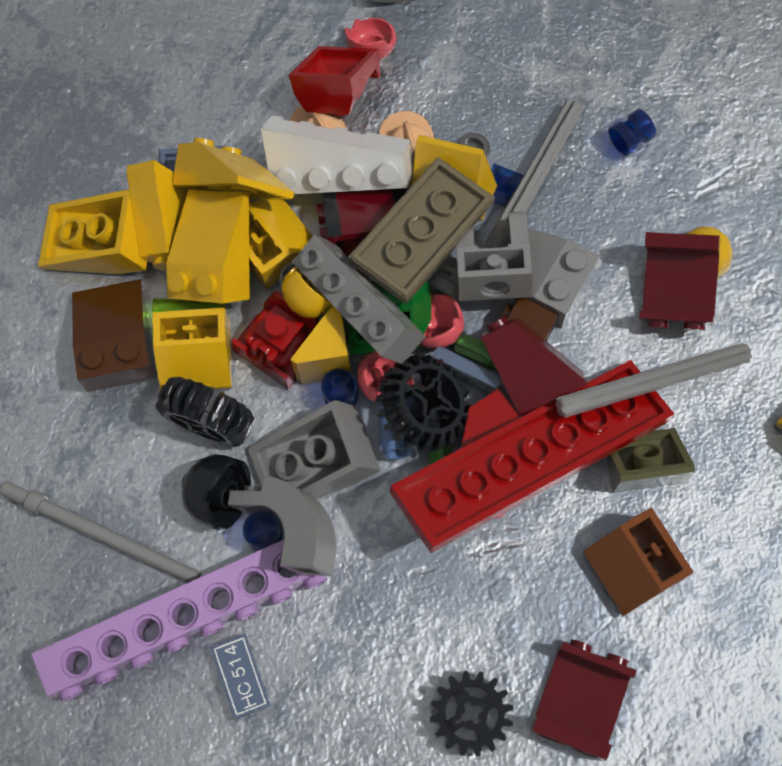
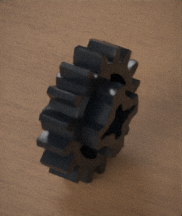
M463 671L462 681L457 682L451 675L448 677L450 685L448 690L441 686L437 688V692L442 696V700L431 701L430 706L438 709L439 714L430 717V722L440 723L441 725L435 736L442 737L446 735L449 738L445 746L447 749L453 747L454 744L459 745L460 756H464L468 748H473L475 756L479 757L481 756V746L484 745L489 751L493 752L496 749L492 740L497 738L498 740L505 741L507 737L501 729L502 727H512L513 725L511 720L505 718V713L514 709L513 705L503 704L502 701L507 696L508 691L497 692L494 689L498 681L496 678L492 679L488 684L483 682V672H479L475 680H470L468 671ZM465 688H478L485 691L488 695L482 699L469 695ZM451 696H453L457 704L456 713L446 721V705ZM469 703L472 708L487 704L477 716L478 724H474L472 720H467L466 722L463 720L459 724L455 723L464 714L465 704ZM496 707L497 721L493 730L490 731L486 723L488 712ZM461 728L474 732L478 740H465L454 733Z

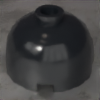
M214 454L199 459L189 469L182 480V500L184 508L196 522L219 530L220 527L224 529L232 527L240 518L243 512L229 506L228 500L230 491H244L245 485L251 486L250 469L245 461L226 455Z

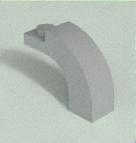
M263 476L262 487L246 486L245 491H230L229 506L248 515L279 516L284 528L281 567L300 575L333 576L336 556L335 532L328 513L318 500L284 480Z

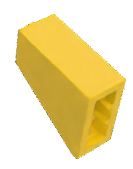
M156 160L128 165L126 173L139 255L141 258L152 263L155 269L166 271V262L188 190L173 186L174 172Z

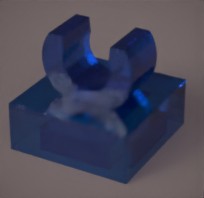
M494 163L491 169L497 184L493 194L495 197L494 203L506 207L524 175Z

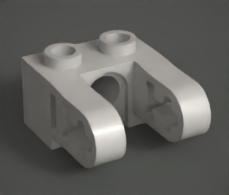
M526 211L508 212V247L479 249V246L474 244V228L456 246L459 301L531 297L533 273Z

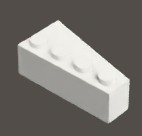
M273 115L261 128L268 171L289 187L294 194L408 188L413 179L414 159L412 143L409 139L369 132L366 134L355 133L341 127H334L332 129L315 126L313 122L300 120L298 123L284 120V117Z

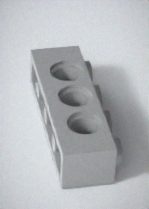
M314 234L292 261L381 357L402 364L426 337L364 273L348 262V256L336 244Z

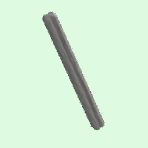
M569 99L564 103L483 248L508 246V212H527L583 112L579 101Z
M740 343L560 396L555 401L559 416L570 417L746 364L752 359L751 349L747 344Z

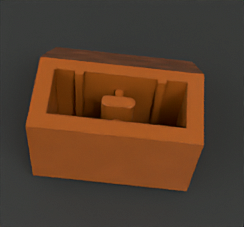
M652 507L620 525L582 552L622 617L694 573Z

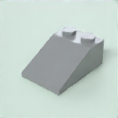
M528 228L533 274L531 297H525V299L558 314L555 325L562 328L593 275L599 255L568 239ZM507 298V300L516 304L518 298Z
M336 400L248 448L261 487L263 476L274 477L294 485L315 499L350 487L381 471L357 407Z

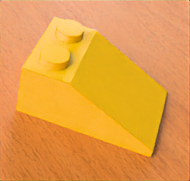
M193 138V143L178 144L173 186L187 190L249 192V200L293 199L294 192L259 162L241 155V149L223 146L220 149L214 147V141L204 138Z
M129 189L49 205L38 263L39 268L43 270L124 274L146 270L147 261L139 255Z
M188 190L166 262L167 298L221 304L250 299L249 192Z

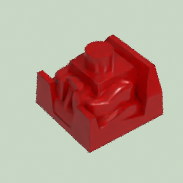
M318 46L289 74L293 93L305 112L333 114L335 116L349 115L352 112L355 101L364 92L368 79L380 77L379 49Z
M273 291L263 303V310L254 317L238 339L233 338L231 341L232 351L289 390L296 381L290 359L320 320L318 318H304L289 308L283 299L282 293Z

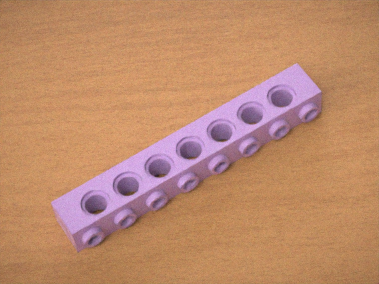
M283 539L31 653L46 696L55 699L60 698L62 702L68 701L83 693L82 687L95 681L97 685L108 683L118 678L117 671L130 665L132 669L143 667L153 662L154 658L152 655L165 649L168 653L178 651L189 645L188 639L200 633H202L203 637L213 635L224 629L222 623L235 617L238 621L248 619L259 612L257 607L270 601L272 605L283 603L293 597L292 591L306 586L307 590L313 589L327 582V578L321 575H300L298 573L291 578L282 577L280 575V563L284 545ZM253 576H262L265 579L263 589L256 594L248 593L246 590L247 581ZM220 591L229 592V604L223 609H214L212 606L214 595ZM185 607H193L195 611L193 621L185 626L179 625L178 614L180 610ZM157 622L160 628L158 637L153 641L146 642L143 637L144 628L149 623ZM116 638H122L124 642L123 652L118 657L111 658L108 652L110 643ZM86 654L89 660L88 667L83 673L76 674L73 668L74 661L79 655Z

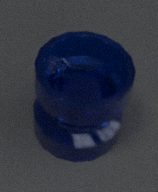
M641 109L633 111L627 116L625 122L619 121L608 130L614 147L624 156H629L637 150L640 143H648L657 135L652 119Z
M335 369L324 376L321 389L325 404L336 400L356 406L359 391L356 378L351 372L345 369Z
M254 512L244 521L242 527L243 536L249 546L256 552L283 540V530L276 517L269 512Z

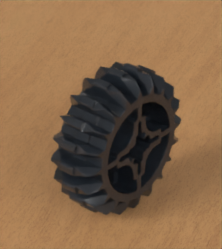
M417 354L410 356L402 364L396 362L392 368L388 369L382 376L384 380L377 387L381 394L377 396L375 402L383 406V409L379 411L377 416L385 417L387 420L383 430L392 429L395 432L393 441L404 439L405 449L415 447L417 453H424L428 450L430 453L438 452L443 447L447 448L454 444V441L465 432L464 426L466 425L467 418H469L466 413L469 407L472 406L464 401L469 391H464L460 387L464 378L455 379L452 375L454 367L444 369L443 359L432 361L430 354L421 358ZM407 381H420L421 385L418 386L415 384L414 386H411L407 384ZM428 421L431 423L433 421L441 423L438 429L426 426Z
M182 377L169 378L158 394V401L155 407L161 416L166 417L168 421L175 423L176 426L207 440L224 444L228 447H237L244 443L252 430L251 425L254 421V416L250 409L246 408L244 404L237 402L235 398L226 395L225 392H220L201 382L198 383Z

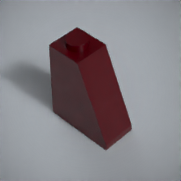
M505 315L486 324L488 331L483 333L481 339L519 416L587 385V377L580 368L518 317L508 321Z

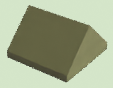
M675 428L652 431L606 457L613 493L683 484L695 472V465Z

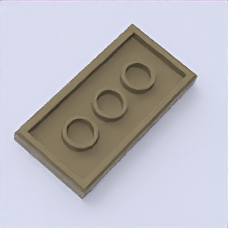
M437 157L348 256V262L401 302L407 304L492 206L495 197Z

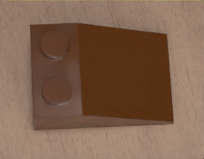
M141 279L72 292L73 351L77 379L86 391L92 392L157 379Z

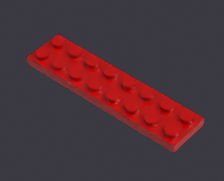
M629 360L587 382L586 386L571 393L641 373V371L632 360ZM657 391L570 417L559 416L555 404L556 400H553L392 484L389 493L429 552L433 553L667 424L675 415Z

